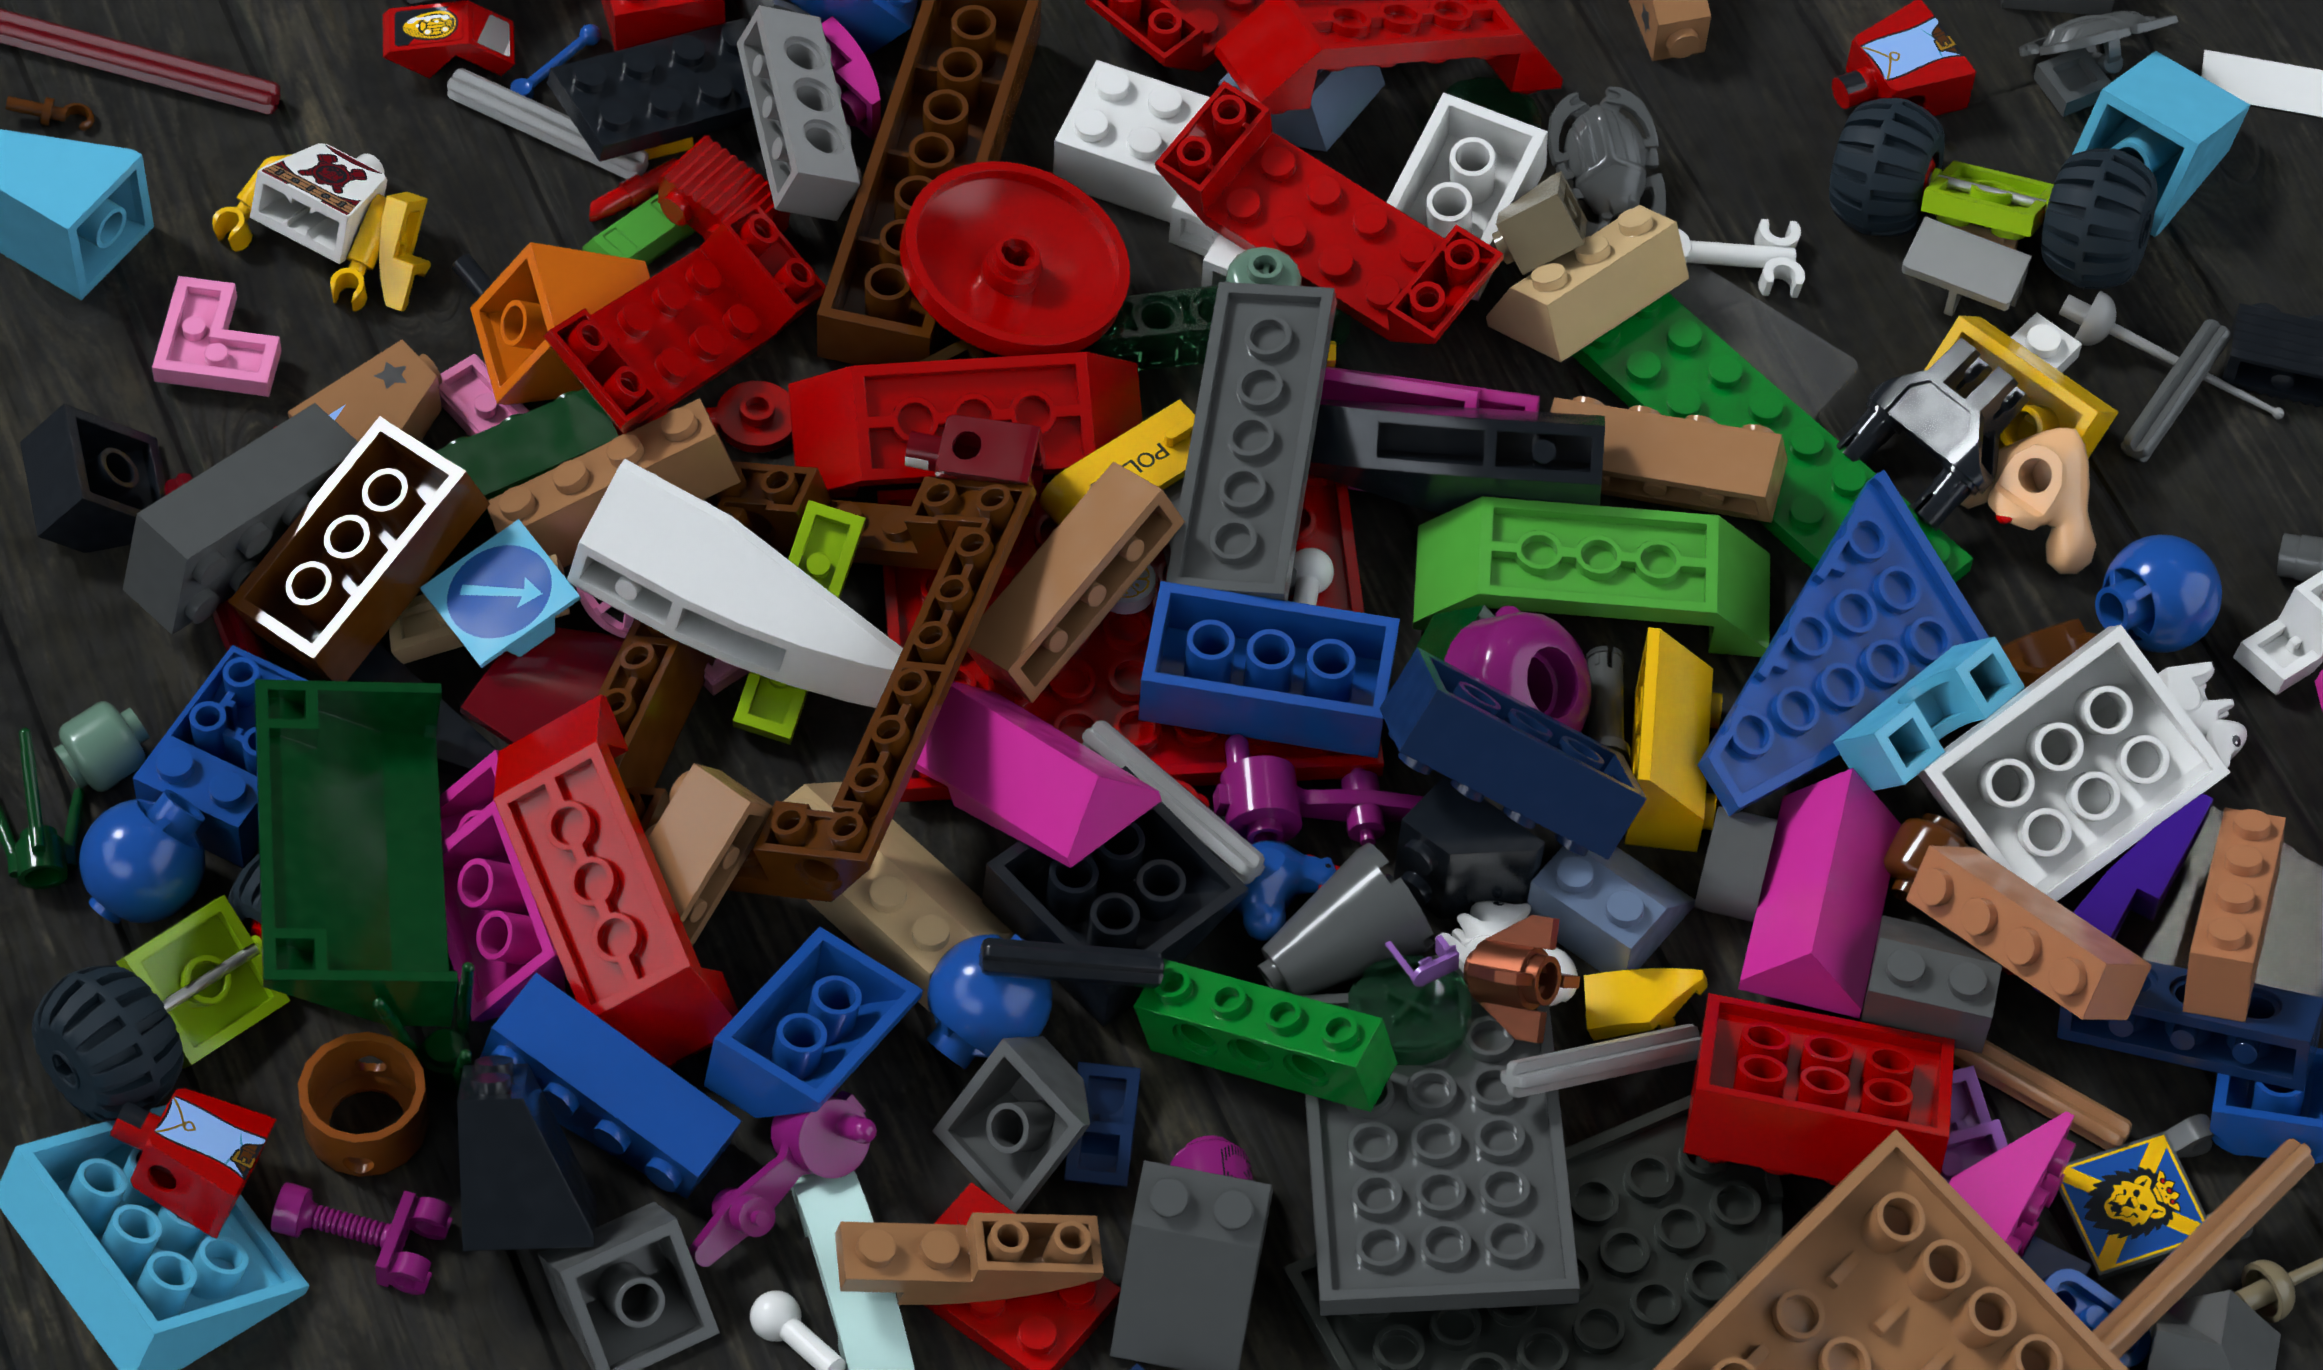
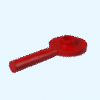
M747 381L737 384L722 395L717 407L705 408L716 431H719L727 443L739 450L749 453L771 452L781 448L792 438L789 393L776 384L766 381ZM671 410L664 411L663 413L653 418L649 422L666 415ZM612 421L618 435H623V433Z

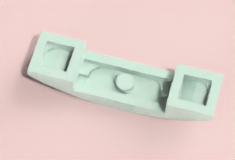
M855 1171L834 1179L820 1177L815 1174L801 1176L793 1185L791 1191L804 1235L809 1237L837 1330L839 1352L846 1361L845 1370H915L896 1294L840 1291L835 1232L840 1221L874 1222Z

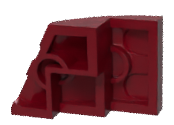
M555 627L553 635L523 656L518 657L508 651L501 654L460 707V712L511 745L597 697L625 638L611 634Z

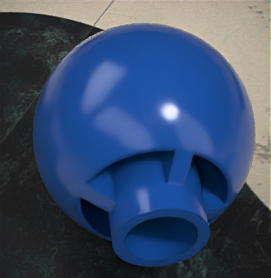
M2173 535L2143 537L2122 549L2110 563L2104 577L2102 589L2098 592L2095 599L2096 614L2105 629L2109 626L2122 625L2139 649L2156 653L2179 651L2199 641L2216 621L2222 602L2221 580L2211 558L2199 546L2187 539Z
M164 790L156 802L134 799L119 803L103 812L86 832L79 856L81 878L86 890L92 896L89 900V905L99 915L116 924H119L122 919L133 923L157 922L182 910L195 896L204 876L205 850L203 843L196 834L198 828L205 821L202 812L187 799L171 790Z
M1016 933L1011 938L1013 940H1024ZM979 935L957 943L941 957L929 981L927 994L928 1009L933 1014L937 1025L926 1040L964 1069H967L975 1057L988 1058L1003 1038L1039 1036L1045 1028L1051 1013L1053 996L1050 980L990 976L982 973L979 966L981 944L987 938H1001L998 935Z

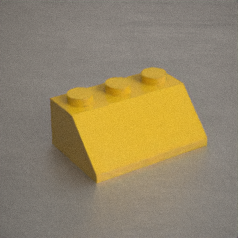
M1959 316L1925 370H1928L1962 337L1981 354L1979 357L1989 364L1993 371L1999 366L2014 377L2018 382L2017 387L2030 398L2027 404L2000 434L1999 449L2042 431L2055 428L2076 429L2082 438L2089 459L2119 412L1982 317Z
M1648 627L1634 700L1630 769L1647 800L1626 831L1625 844L1697 852L1702 829L1712 830L1715 821L1717 796L1712 793H1706L1707 780L1698 767V763L1711 743L1709 742L1710 728L1719 729L1722 693L1712 692L1713 668L1660 628Z

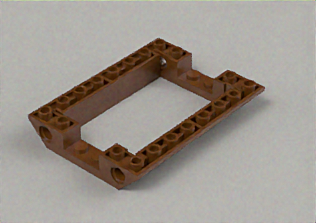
M732 461L741 482L703 501L734 517L784 557H789L808 500L866 518L865 527L852 563L938 570L831 806L834 812L812 810L809 804L775 801L757 842L728 887V891L832 902L870 870L1037 494L1034 485L924 477L912 505L901 506L832 500L818 468ZM634 619L598 695L602 694L607 697L629 751L614 758V761L642 828L646 832L648 828L658 823L670 803L666 789L655 788V785L705 683L704 670L708 663L713 666L716 658L676 641Z

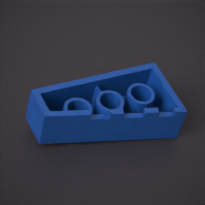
M537 972L492 1026L480 1056H508L513 1058V1064L528 1063L560 1125L642 1172L662 1190L676 1192L686 1199L689 1198L729 1146L741 1123V1120Z

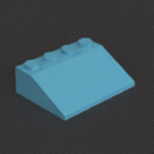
M167 1105L153 1108L149 1112L161 1117ZM116 1120L105 1121L16 1146L0 1180V1209L118 1370L182 1369L305 1295L310 1286L241 1194L216 1239L135 1189L130 1179L142 1151L109 1136Z

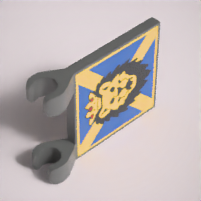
M2198 1114L2189 1117L2164 1132L2068 1162L2063 1171L2065 1177L2057 1194L2089 1263L2092 1264L2091 1267L2098 1281L2166 1259L2210 1215L2206 1216L2179 1160L2182 1157L2203 1155L2212 1148L2211 1138L2214 1134L2209 1131L2211 1121L2207 1115ZM2253 1227L2240 1240L2248 1238L2253 1233Z

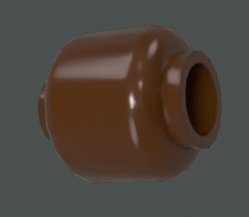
M1925 813L1922 818L1906 820L1899 827L1884 858L1885 868L1891 875L1889 881L1893 884L1890 890L1891 893L1900 901L1915 907L1906 901V898L1929 845L1969 847L1965 842L1967 835L1963 829L1950 820L1931 813Z

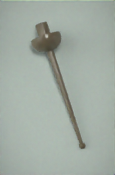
M2323 1257L2289 1273L2277 1263L2269 1260L2251 1262L2242 1270L2241 1281L2243 1288L2234 1293L2265 1321L2276 1323L2289 1315L2293 1309L2296 1297L2294 1286L2323 1272Z

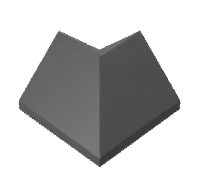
M2231 1290L2180 1299L2149 1329L2151 1342L2142 1370H2275L2281 1334Z

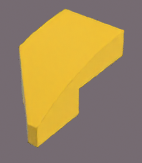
M410 192L388 195L386 197L380 230L379 266L383 298L387 307L398 311H405L409 304V295L415 275L425 277L431 266L430 261L412 255L428 199Z
M1679 968L1630 969L1584 975L1587 1030L1593 1041L1651 1031L1656 1026L1659 1030L1673 1027L1676 1024L1673 1018L1674 1015L1694 993L1701 995L1708 987L1707 978L1703 970Z

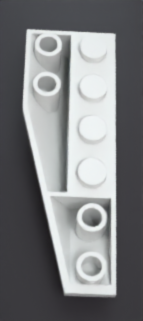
M626 459L618 467L578 543L567 578L569 583L666 636L721 661L786 685L859 705L877 707L903 650L900 645L734 517Z

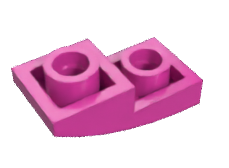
M832 16L822 23L826 42L831 47V64L835 80L841 88V105L845 122L850 126L856 125L871 140L877 138L881 126V98L874 72L857 42Z

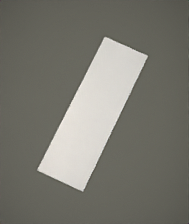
M2204 50L2201 77L2248 104L2323 117V70Z

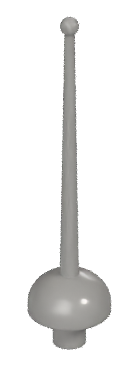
M2101 290L2092 305L2069 294L2059 312V315L2080 325L2075 339L2084 346L2095 345L2103 341L2108 335H2111L2173 366L2179 359L2173 353L2116 324L2115 303L2108 294ZM2207 373L2203 379L2271 413L2275 419H2282L2284 417V410L2282 408H2274L2210 373Z

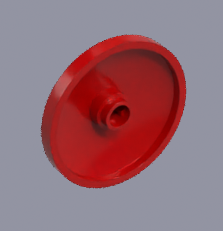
M989 161L967 164L951 169L933 179L921 190L909 210L901 233L900 259L902 269L910 289L921 306L933 319L953 335L973 346L994 354L1023 356L1079 352L1099 340L1110 329L1118 316L1128 292L1130 283L1129 257L1123 238L1113 221L1090 196L1063 178L1035 167L1011 162Z

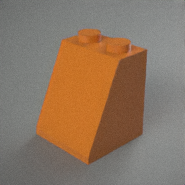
M530 242L470 307L496 403L512 405L553 400L566 392L584 389L583 385L553 351L543 336L550 329L582 309L586 308L590 314H593L648 280L650 275L646 262Z

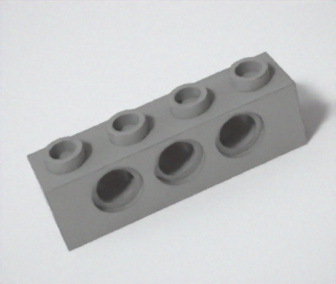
M759 5L739 38L737 47L774 208L777 211L837 221L849 201L853 200L858 194L861 185V170L855 163L851 146V129L845 122L841 105V88L835 80L831 64V47L826 42L821 19L817 16Z

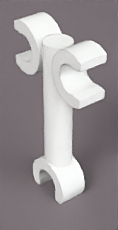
M1761 219L1754 237L1755 245L1692 241L1685 232L1678 229L1686 263L1763 268L1758 282L1759 291L1763 296H1769L1774 279H1782L1790 286L1791 298H1798L1805 280V272L1801 265L1796 262L1795 249L1801 235V228L1797 221H1790L1785 238H1779L1770 232L1768 219Z

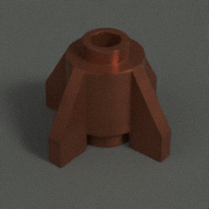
M1531 915L1478 943L1476 948L1466 958L1463 974L1471 996L1515 1040L1543 1043L1547 1012L1534 1009L1540 1005L1547 1006L1551 1004L1556 998L1560 987L1579 989L1580 976L1561 973L1558 960L1553 956H1548L1544 950H1556L1560 919Z

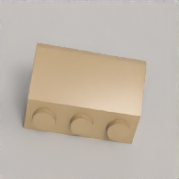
M1641 205L1624 211L1619 215L1618 219L1593 235L1585 237L1584 245L1547 264L1537 267L1529 276L1510 287L1486 316L1488 327L1559 362L1564 361L1689 279L1677 222Z

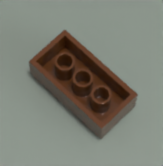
M379 416L228 603L254 633L324 680L347 681L419 593L420 587L428 582L490 503L465 470Z

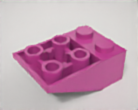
M2065 1111L1955 1175L1949 1181V1184L2017 1255H2024L2038 1227L2039 1222H2037V1219L2043 1207H2050L2065 1177L2063 1171L2076 1146V1143L2066 1139L2075 1116Z

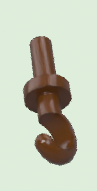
M8 96L5 110L41 117V125L50 126L51 120L65 122L66 118L73 114H80L87 118L79 126V129L82 131L91 128L95 121L93 111L82 103H70L62 108L54 106V98L46 97L44 103L11 96Z

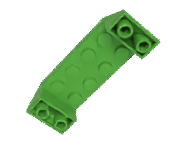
M1482 496L1418 526L1412 629L1426 630L1434 614L1479 605H1485L1491 609L1514 606L1520 611L1709 626L1708 653L1762 657L1769 646L1770 553L1719 515Z

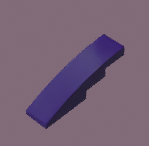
M2202 793L2154 827L2105 873L2073 913L2114 940L2130 911L2153 921L2207 822L2213 798ZM2032 987L2033 990H2035V991H2037V992L2043 994L2042 992H2040V991H2039L2038 989H2036L2035 987Z

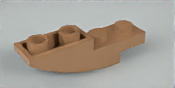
M972 1212L966 1225L840 1221L835 1232L840 1291L897 1293L898 1305L960 1304L1010 1299L1081 1285L1099 1280L1104 1274L1097 1216Z

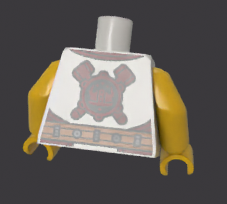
M321 143L294 154L268 157L262 162L236 197L240 201L237 207L221 208L214 214L212 218L213 230L218 241H221L231 230L228 242L232 250L235 252L242 251L248 247L252 240V233L247 223V220L251 218L338 264L347 259L351 262L349 267L336 271L331 277L330 287L333 303L337 302L342 290L355 288L351 304L353 311H358L363 308L367 301L363 276L366 269H374L379 258L380 230L386 202L385 191L387 185L383 165L374 155L368 153L361 154L355 159L328 144Z

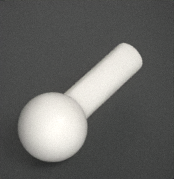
M1304 548L1295 553L1293 566L1297 573L1293 602L1317 605L1318 594L1326 590L1333 580L1334 566L1330 557L1322 550Z
M769 1291L755 1300L750 1311V1322L758 1336L768 1341L783 1340L816 1370H845L846 1361L801 1322L799 1304L790 1294L783 1291Z

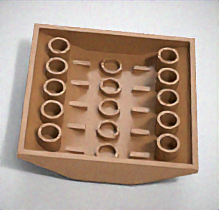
M1897 1129L1772 1247L1653 1368V1370H2129Z

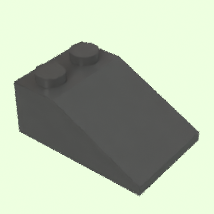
M1144 1160L1131 1224L1110 1357L1178 1370H1239L1273 1189L1271 1184Z

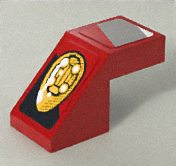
M469 0L389 8L383 14V58L429 79L455 55L500 76L515 65L514 21Z

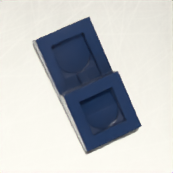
M1078 1062L1077 1073L1084 1080L1090 1126L1067 1154L1064 1182L1127 1189L1141 1068Z

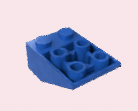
M232 645L132 779L136 799L156 802L164 790H171L191 802L205 817V821L196 831L197 837L203 843L204 849L245 868L259 849L255 679L309 680Z

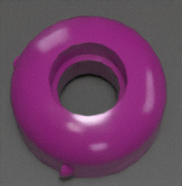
M1504 606L1496 612L1495 617L1473 621L1460 630L1450 644L1444 659L1445 662L1574 730L1582 732L1589 715L1592 699L1591 677L1581 648L1563 626L1543 614L1521 612L1514 606Z

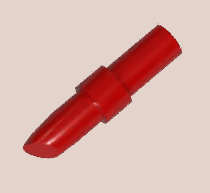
M673 158L642 175L636 174L619 183V187L593 200L590 204L589 221L595 222L628 207L634 208L649 200L651 195L659 192L660 176L677 159Z

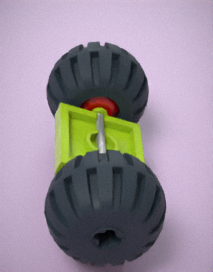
M1880 98L1862 103L1848 117L1841 132L1833 159L1829 198L1835 215L1849 227L1871 236L1892 237L1904 235L1917 229L1923 222L1926 214L1931 213L1937 215L1936 219L1939 222L1947 225L1964 227L1973 223L1991 228V233L2000 238L2020 240L2025 236L2031 237L2044 223L2041 237L2043 261L2061 279L2084 289H2106L2128 282L2136 273L2149 240L2158 194L2156 177L2138 158L2118 149L2095 148L2075 153L2064 162L2054 184L1955 160L1942 172L1945 149L1943 127L1939 120L1925 108L1902 98Z
M259 854L239 873L231 888L228 900L225 895L218 897L116 962L118 966H92L67 974L43 996L32 1021L35 1049L40 1056V1062L45 1072L51 1077L54 1086L82 1114L98 1121H113L117 1119L126 1101L150 1111L173 1089L182 1069L193 1065L291 1001L287 994L263 987Z

